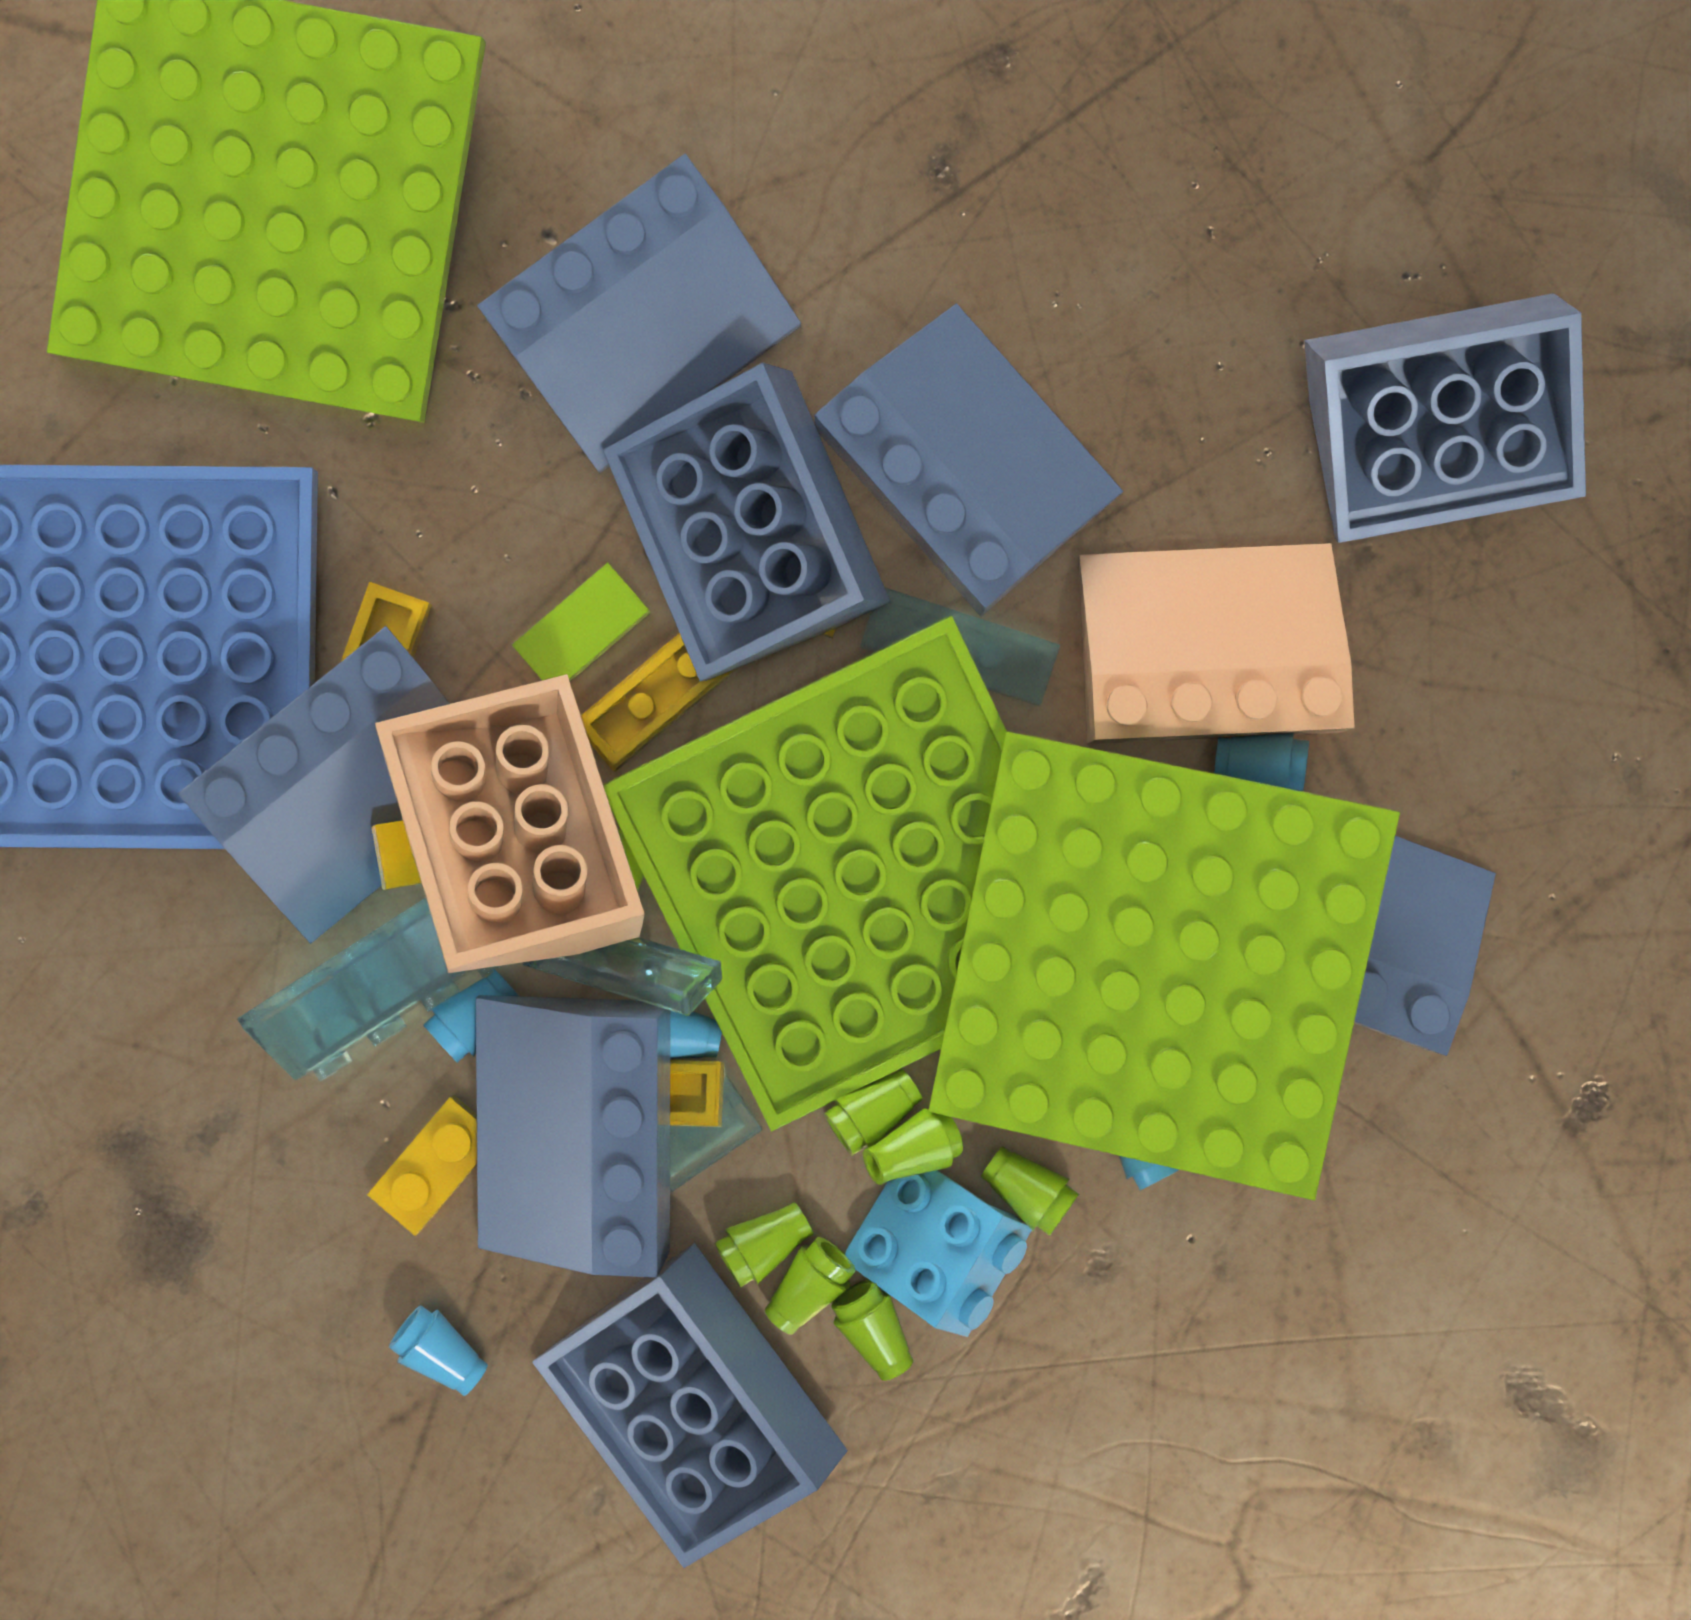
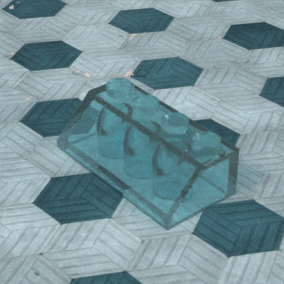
M424 898L243 1014L237 1020L242 1028L294 1080L315 1073L321 1082L353 1062L347 1052L367 1038H369L374 1047L383 1043L407 1027L401 1017L421 1003L430 1012L438 1005L461 992L455 982L473 970L448 973L427 900ZM501 966L477 969V971L483 978Z

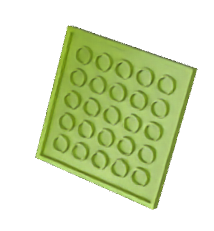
M97 0L47 353L425 423L486 41L481 36L285 0Z
M947 616L603 784L611 811L771 1132L942 1048L1007 731L952 616Z
M1006 731L928 1112L1315 1201L1400 812Z

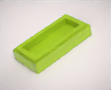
M607 562L515 641L512 646L542 681L567 674L571 682L651 612Z

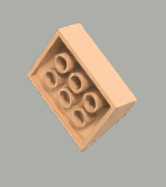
M1331 543L1083 554L1078 556L1087 744L1213 739L1218 737L1231 738L1294 733V735L1340 733L1355 728L1351 658Z
M567 674L375 723L376 732L448 973L577 955L640 937L645 913Z

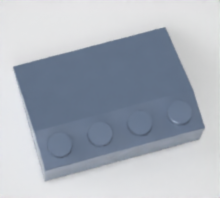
M686 153L477 305L489 325L599 474L610 467L603 449L720 386L801 327L800 320L741 230Z
M1552 293L1304 340L1309 403L1334 536L1338 543L1586 496L1582 318L1580 311L1556 294Z
M957 303L861 373L814 415L815 426L820 436L980 617L1123 493L1118 484Z
M762 362L603 449L700 681L710 680L824 634L891 602L792 371Z
M385 626L177 794L311 944L382 885L371 827L377 824L403 820L376 732L375 723L450 703Z
M1395 836L1354 1021L1355 1024L1444 1056L1448 1055L1470 994L1496 873Z
M478 995L476 997L479 1249L591 1275L658 1277L670 1253L671 1001Z
M695 1243L664 1263L657 1278L644 1277L532 1362L683 1568L817 1491L848 1451Z

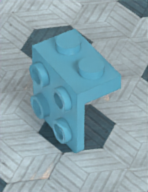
M936 1170L888 1181L848 1246L845 1255L853 1263L855 1270L874 1284L877 1283L878 1287L934 1328L968 1337L970 1332L979 1327L990 1314L994 1302L992 1296L1005 1274L1012 1272L1022 1261L1027 1249L1026 1240L1032 1230L1016 1215L987 1204L941 1171Z

